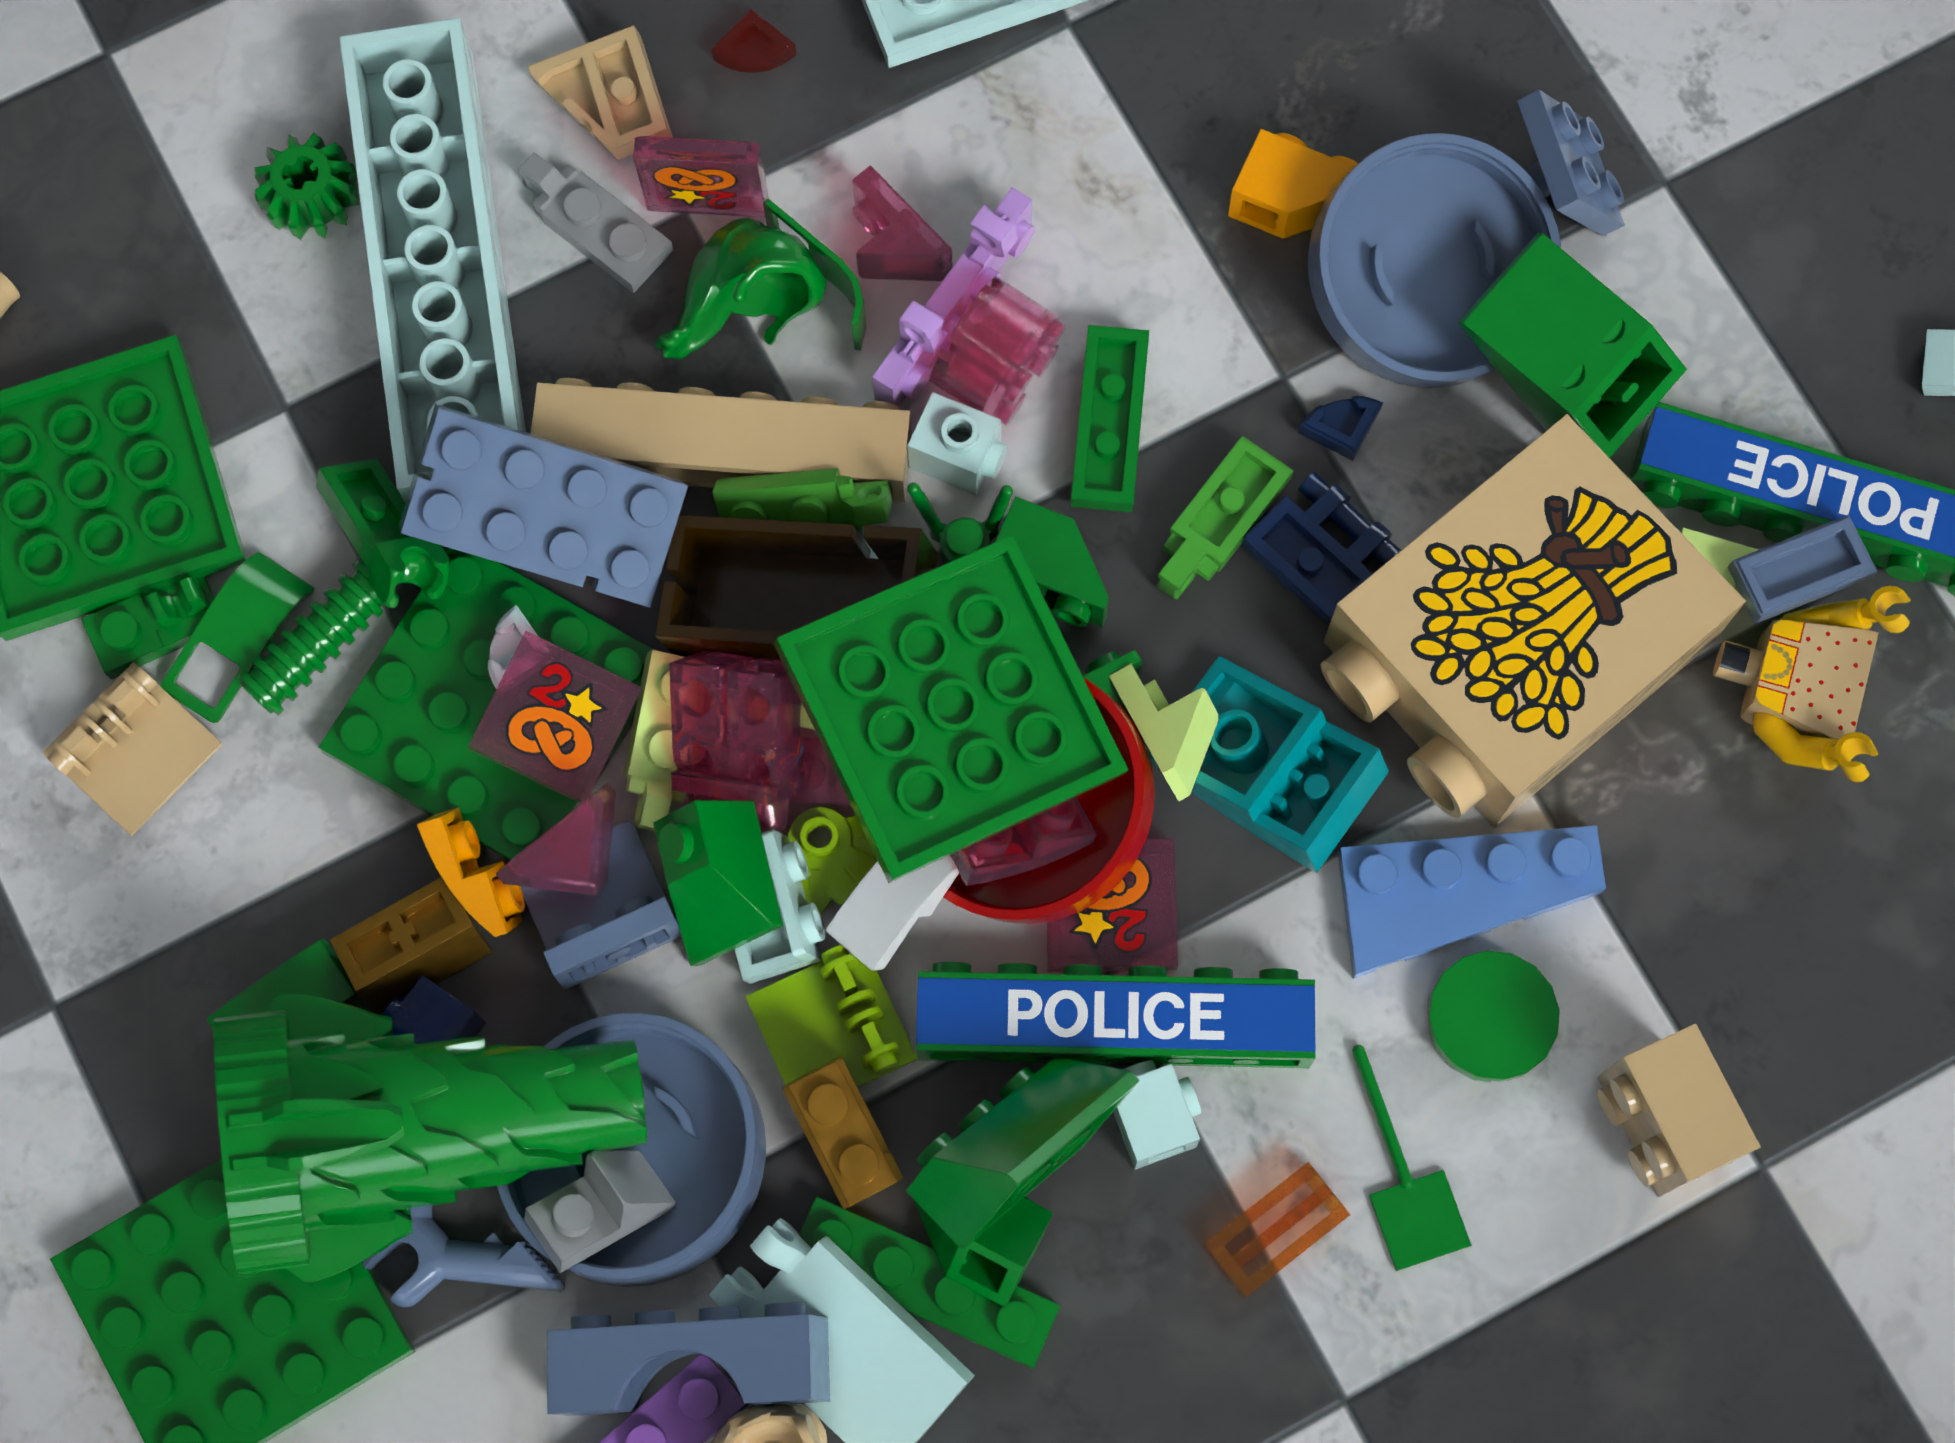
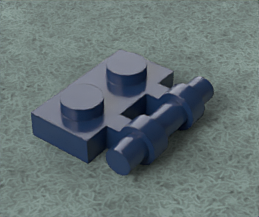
M1313 472L1298 488V491L1313 505L1304 512L1286 496L1243 538L1242 547L1329 626L1337 603L1373 574L1364 564L1373 558L1383 566L1402 550L1390 540L1392 533L1379 521L1372 524L1349 503L1351 496L1338 484L1331 487L1317 473ZM1332 521L1354 543L1346 550L1322 528L1325 524Z

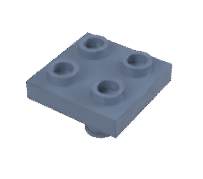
M1539 89L1518 100L1520 111L1538 161L1523 169L1535 181L1545 198L1551 195L1557 211L1602 236L1625 226L1618 205L1624 202L1623 193L1615 176L1609 170L1605 171L1598 152L1604 149V141L1595 122L1588 116L1583 118L1574 112L1567 102L1560 103Z

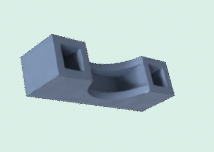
M800 1302L764 1305L765 1317L740 1318V1307L699 1309V1321L676 1322L675 1311L636 1312L635 1325L611 1326V1315L571 1317V1329L547 1330V1414L583 1416L634 1413L651 1379L667 1364L692 1354H703L719 1363L736 1383L744 1403L779 1405L830 1402L828 1318L806 1314V1303Z

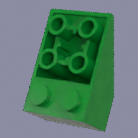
M1543 233L1535 235L1458 321V324L1546 431L1568 414L1609 458L1687 370L1651 323Z

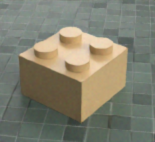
M1696 1023L1624 1056L1597 1077L1602 1086L1601 1089L1597 1090V1095L1605 1115L1614 1126L1622 1125L1633 1146L1628 1151L1633 1170L1644 1186L1653 1185L1658 1197L1761 1148Z

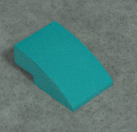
M1218 656L1193 690L1194 692L1197 689L1204 688L1207 691L1218 712L1219 719L1192 793L1251 834L1317 873L1389 773L1380 749L1327 722L1320 708ZM1149 750L1148 753L1151 762L1155 764L1157 767H1159Z

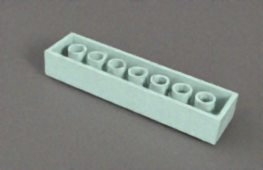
M460 18L339 37L396 485L404 502H406L414 472L426 474L429 479L433 472V468L421 464L419 456L435 404L526 432L474 58Z

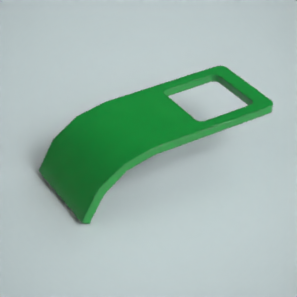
M766 199L763 202L767 227L781 230L778 223L779 218L808 243L809 252L815 263L821 268L825 278L843 292L853 305L854 312L851 326L854 350L861 351L867 326L864 300L858 278L841 258L770 199Z
M258 551L246 559L228 578L160 686L172 698L209 722H219L242 687L239 684L241 680L238 678V675L242 671H246L248 674L254 668L252 661L256 657H261L288 615L300 602L310 596L315 588ZM201 642L239 666L238 673L214 708L176 683L178 676Z

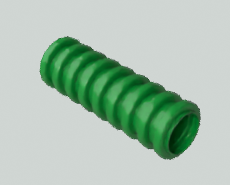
M359 559L352 564L355 571L350 576L343 573L338 577L340 585L335 590L328 587L323 592L326 599L321 604L314 601L309 606L312 613L308 617L299 615L295 619L298 626L292 632L289 629H285L281 633L284 640L278 646L275 643H271L266 648L270 653L264 659L256 657L252 661L255 668L249 674L246 671H242L238 675V678L241 680L239 684L270 714L274 712L276 715H280L284 711L281 704L287 698L290 701H294L298 697L295 690L301 684L308 687L313 682L309 676L314 671L323 673L327 669L324 662L329 657L337 659L341 655L338 648L343 643L351 645L355 641L352 634L357 629L364 632L369 627L366 621L372 615L378 618L383 614L381 609L383 604L367 580L369 569Z

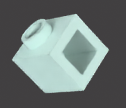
M932 392L907 445L909 468L975 495L978 494L985 477L993 480L997 477L1008 449V445L1001 443V419Z
M1153 1060L1141 1062L1123 1069L1131 1071L1140 1080L1113 1112L1134 1170L1196 1148L1200 1137L1192 1117L1200 1115L1201 1108L1189 1077L1178 1080L1172 1064L1156 1069Z

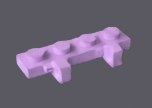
M1011 187L993 213L989 211L988 206H982L970 223L974 228L970 235L969 246L924 306L912 301L900 317V339L872 376L874 398L876 401L889 402L899 407L906 397L913 400L921 393L931 376L932 368L929 365L941 349L949 352L956 345L966 327L967 321L964 320V317L975 302L983 305L988 301L1000 281L1001 273L998 271L1010 255L1018 258L1030 243L1035 232V226L1032 225L1031 198Z

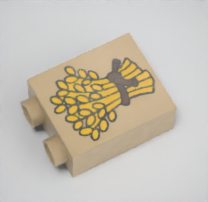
M1566 414L1337 603L1324 639V643L1333 654L1321 663V671L1336 696L1357 717L1363 721L1372 722L1386 710L1420 747L1407 759V765L1420 788L1441 810L1454 818H1459L1474 806L1487 822L1495 828L1713 643L1745 604L1746 600Z

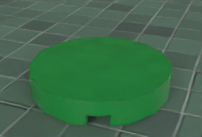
M1487 950L1462 957L1442 973L1428 998L1429 1034L1435 1050L1450 1068L1476 1081H1509L1523 1077L1547 1057L1558 1036L1560 1009L1552 985L1536 966L1512 953Z

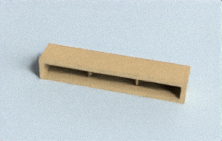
M561 378L555 384L537 383L531 434L676 478L688 486L714 488L716 480H720V478L838 468L840 476L852 477L853 483L888 480L893 502H905L909 469L907 445L912 436L909 410H900L898 406L883 401H871L865 403L863 407L838 405L832 399L818 396L806 397L801 402L777 401L775 397L762 392H746L741 394L740 398L715 396L713 392L697 387H686L680 389L678 393L657 392L649 386L640 383L628 382L619 384L617 388L592 387L590 383L581 379Z

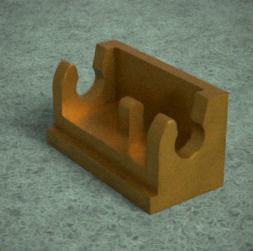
M442 877L330 939L355 991L370 1009L379 1015L385 1014L492 953L486 939L473 922L470 914L456 899Z

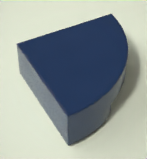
M1352 396V399L1334 401L1324 406L1320 405L1306 416L1299 427L1298 433L1353 461L1377 419L1383 402L1364 396Z

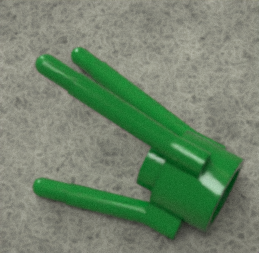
M912 482L907 487L913 503L930 529L931 539L940 543L943 564L990 545V541L999 534V524L1013 494L1012 487L1004 485L1000 489L987 519L982 523L973 518L962 517L944 524L940 521L920 486Z

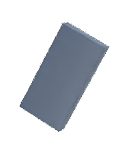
M1849 515L1737 558L1728 566L1741 596L1746 600L1745 604L1755 624L1870 579L1877 572Z

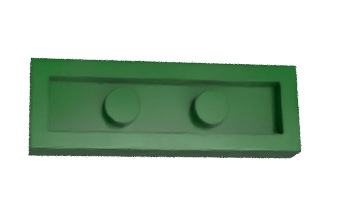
M1088 325L1070 507L1131 513L1133 511L1150 330Z

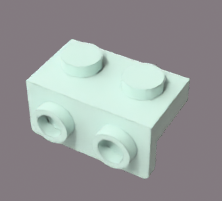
M775 829L762 832L761 834L783 926L735 949L742 979L749 984L823 961L818 942L825 940L824 925L814 903L807 904L801 881L809 876L804 853L797 841L791 842L790 838Z

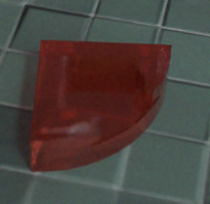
M752 9L711 49L714 61L726 68L747 73L772 70L785 64L797 54L795 44Z

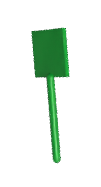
M1355 1045L1352 1053L1400 1182L1399 1185L1369 1194L1395 1270L1399 1271L1472 1246L1444 1170L1414 1180L1412 1179L1365 1048L1362 1045Z

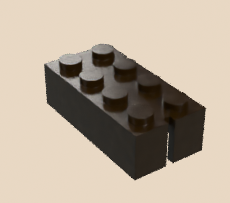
M679 515L670 543L666 570L678 583L664 581L655 637L672 654L700 661L784 666L774 646L777 637L937 567L938 553L922 528L865 525L862 538L852 524ZM870 548L873 550L878 559L870 558ZM679 584H680L689 594H696L695 602H694V601L692 600V598L679 586Z

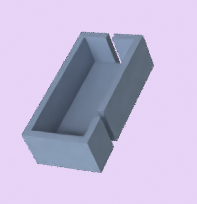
M435 404L419 456L421 464L433 468L430 479L426 474L414 472L398 525L402 534L579 587H583L586 576H590L588 583L596 592L651 607L686 495L687 484L676 478Z

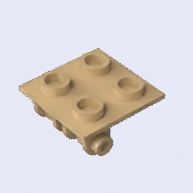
M133 662L42 753L129 835L133 836L223 744L159 686L150 675Z

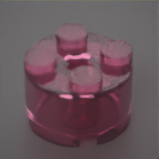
M995 276L992 279L991 287L986 284L981 289L948 339L951 342L949 350L954 354L948 362L938 357L931 371L929 382L963 404L1001 419V423L1007 426L1026 397V394L1023 392L1033 376L1030 372L1038 377L1045 372L1059 348V345L1056 343L1063 334L1066 325L1059 321L1058 315Z

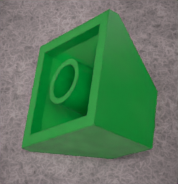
M694 800L653 822L668 890L690 966H701L783 926L754 801Z

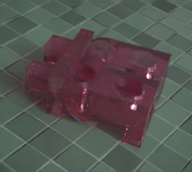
M701 651L669 663L672 749L674 763L677 767L676 770L671 772L672 790L688 793L689 803L694 800L754 801L761 833L771 829L780 831L786 828L789 798L805 791V772H801L804 757L803 743L800 737L801 700L783 662L763 658L753 661V657Z

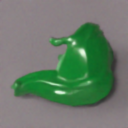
M751 218L735 219L715 231L694 258L685 290L682 313L671 330L658 336L655 340V346L657 349L662 350L663 358L683 359L717 334L731 313L749 317L774 315L776 317L775 322L766 329L764 334L765 342L772 345L776 340L777 334L788 322L799 315L815 309L823 298L827 280L805 244L797 236L785 231L769 228L762 222Z

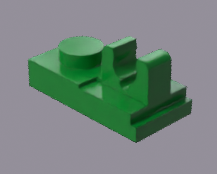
M196 576L187 577L176 583L142 594H135L81 620L103 672L112 680L120 676L133 662L138 666H143L184 647L215 597L206 577L199 579Z

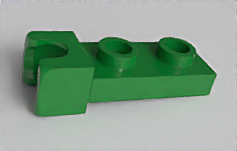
M377 458L319 468L316 488L367 569H369L367 580L382 604L389 608L397 607L399 595L395 593V587L400 583L415 584L423 590L427 597L431 599L440 598L446 588L449 576L448 555L441 545L400 532L398 525L405 502Z

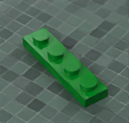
M816 1197L799 1234L811 1248L825 1236L830 1238L909 1314L1033 1370L1061 1306L1017 1286L1005 1308L947 1277L933 1248L846 1209L843 1210V1208L819 1197Z

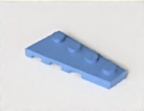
M1597 825L1341 847L1338 852L1353 979L1375 972L1376 969L1401 960L1407 961L1430 953L1433 949L1465 938L1468 940L1491 932L1494 928L1520 919L1526 920L1599 895L1606 889Z

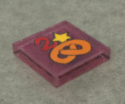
M650 136L635 137L633 159L648 211L765 218L763 202L769 199L760 145L757 142Z
M525 631L467 749L579 803L586 804L642 687Z
M1146 839L1131 869L1106 896L1081 912L1063 919L1047 922V972H1063L1064 966L1074 964L1096 965L1102 967V971H1128L1130 967L1160 966L1168 970H1177L1178 945L1174 839Z

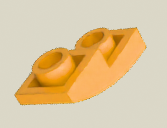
M459 807L435 814L417 824L425 847L444 882L464 909L494 937L507 934L523 922L520 912H523L525 909V901L517 878L513 874H507L503 861L479 868L476 860L480 856L479 839L471 822L468 820L463 821Z

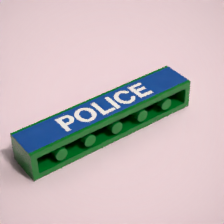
M1658 402L1645 423L1629 479L1656 507L1675 508L1679 506L1702 513V517L1705 520L1719 526L1733 527L1739 524L1763 531L1764 537L1775 543L1849 515L1874 565L1886 568V573L1898 580L1907 582L1925 580L1945 586L1948 592L1955 596L1954 489L1662 402Z
M937 962L932 965V972L918 971L916 1054L918 1061L1049 1063L1055 1057L1091 1064L1135 1065L1153 1060L1157 1066L1172 1064L1173 1066L1309 1069L1316 1058L1315 979H1299V972L1293 969H1264L1259 971V978H1233L1232 969L1202 967L1194 969V977H1168V969L1165 967L1134 966L1128 969V976L1102 975V967L1088 964L1064 966L1063 974H1037V966L1026 963L998 965V973H971L972 966L968 963Z

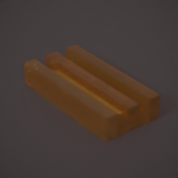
M1307 1162L1205 1242L1203 1246L1219 1263L1221 1270L1233 1281L1237 1287L1236 1289L1245 1299L1347 1219L1350 1213L1312 1165ZM1305 1182L1314 1193L1235 1255L1231 1256L1224 1247L1227 1243ZM1323 1204L1330 1213L1327 1217L1252 1276L1247 1277L1241 1269L1244 1264L1319 1205Z

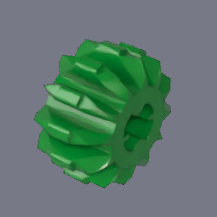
M313 132L306 143L300 145L296 137L288 134L287 149L280 152L267 147L266 157L270 165L254 167L255 179L260 186L255 190V199L260 208L267 211L266 216L271 225L278 230L288 226L292 235L301 240L309 228L314 227L316 233L326 239L328 230L326 224L333 220L347 226L348 216L344 208L359 205V194L355 188V185L358 183L356 168L353 163L346 161L347 156L343 148L337 145L336 142L326 146L322 137L317 136Z

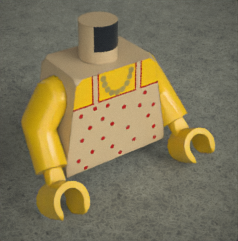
M1889 585L1875 591L1870 602L1864 598L1825 603L1787 613L1780 620H1773L1761 634L1756 649L1724 640L1716 657L1713 676L1747 686L1740 717L1745 722L1753 725L1754 733L1783 763L1828 771L1834 770L1838 765L1847 779L1853 782H1863L1870 774L1863 763L1851 761L1852 758L1859 754H1868L1870 756H1877L1879 754L1872 740L1867 735L1855 732L1879 634L1869 629H1871L1873 623L1878 622L1883 629L1890 633L1903 632L1910 623L1907 617L1903 614L1885 616V613L1891 605L1896 603L1905 604L1910 602L1911 599L1901 588Z

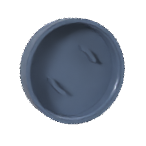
M1432 133L1406 137L1394 141L1366 157L1337 183L1324 201L1316 217L1309 243L1308 274L1312 297L1324 326L1335 342L1347 355L1368 371L1386 380L1411 387L1440 388L1459 385L1495 370V368L1458 324V321L1537 233H1543L1561 248L1558 227L1553 212L1535 181L1519 164L1500 150L1473 138L1455 134Z
M619 1013L591 1019L568 1029L543 1046L548 1049L626 1040H634L636 1043L644 1091L647 1143L606 1151H640L675 1200V1208L567 1269L587 1280L621 1287L645 1286L672 1280L694 1270L716 1255L733 1238L750 1213L761 1186L766 1161L765 1126L761 1110L752 1088L738 1067L714 1042L699 1031L674 1019L645 1013ZM582 1153L583 1164L534 1170L512 1183L497 1186L502 1203L513 1224L530 1245L548 1259H550L524 1220L525 1210L532 1204L583 1177L586 1158L589 1153Z

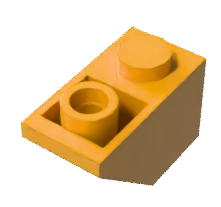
M1260 129L1232 189L1228 216L1282 239L1313 229L1316 217L1331 190L1358 163L1344 156L1330 157L1310 149L1302 140L1291 134H1273Z

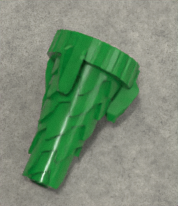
M294 993L278 995L263 1012L215 1017L214 1019L215 1086L222 1169L231 1244L238 1274L286 1268L305 1283L320 1281L350 1269L381 1252L397 1240L412 1234L411 1210L408 1208L453 1203L457 1201L456 1191L506 1185L534 1170L583 1164L582 1153L606 1151L647 1143L643 1083L638 1063V1051L634 1040L548 1049L542 1046H510L505 1044L485 1046V1038L482 1037L414 1043L413 1033L393 1035L392 1017L375 1014L352 1005L322 997Z

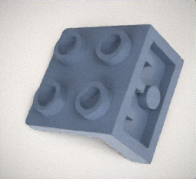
M630 821L623 822L540 860L533 872L524 867L515 873V877L521 886L524 900L547 950L543 952L553 976L564 990L682 937L677 919L640 837Z

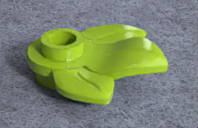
M814 807L800 813L789 828L788 838H790L791 842H798L808 866L809 876L807 879L801 880L807 904L814 903L820 915L827 909L832 900L842 906L878 861L856 815L844 818L839 812L831 808ZM816 828H825L831 832L832 839L827 846L815 848L808 843L810 832Z

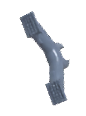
M432 1205L408 1208L411 1210L413 1233L397 1240L381 1252L361 1262L364 1270L366 1268L371 1270L400 1246L411 1245L414 1247L419 1260L417 1270L390 1299L393 1304L403 1308L417 1304L443 1279L562 1292L565 1287V1282L559 1280L558 1275L553 1274L554 1270L548 1268V1263L542 1261V1257L538 1256L537 1251L531 1249V1245L527 1242H517L514 1246L505 1245L494 1232L484 1242L450 1239L432 1219Z

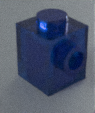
M423 975L406 997L403 995L397 996L382 1014L392 1017L393 1035L413 1033L414 1043L476 1037L486 1024L474 1010Z

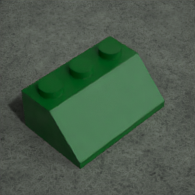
M1059 1057L1052 1059L1035 1074L1027 1066L1018 1072L999 1092V1095L1003 1098L1001 1102L993 1106L988 1099H985L958 1125V1128L962 1131L958 1137L952 1140L945 1132L918 1156L916 1162L923 1169L906 1191L963 1251L1081 1150L1140 1080L1128 1070Z

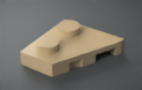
M634 25L528 66L530 75L537 84L617 160L673 139L641 35Z

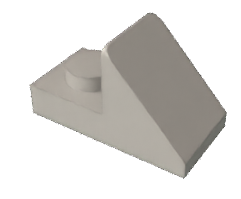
M593 1151L587 1154L584 1176L527 1207L524 1220L561 1273L673 1210L676 1202L640 1151Z

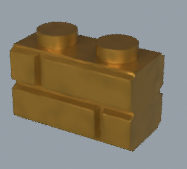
M841 1056L782 1086V1090L843 1210L903 1179Z

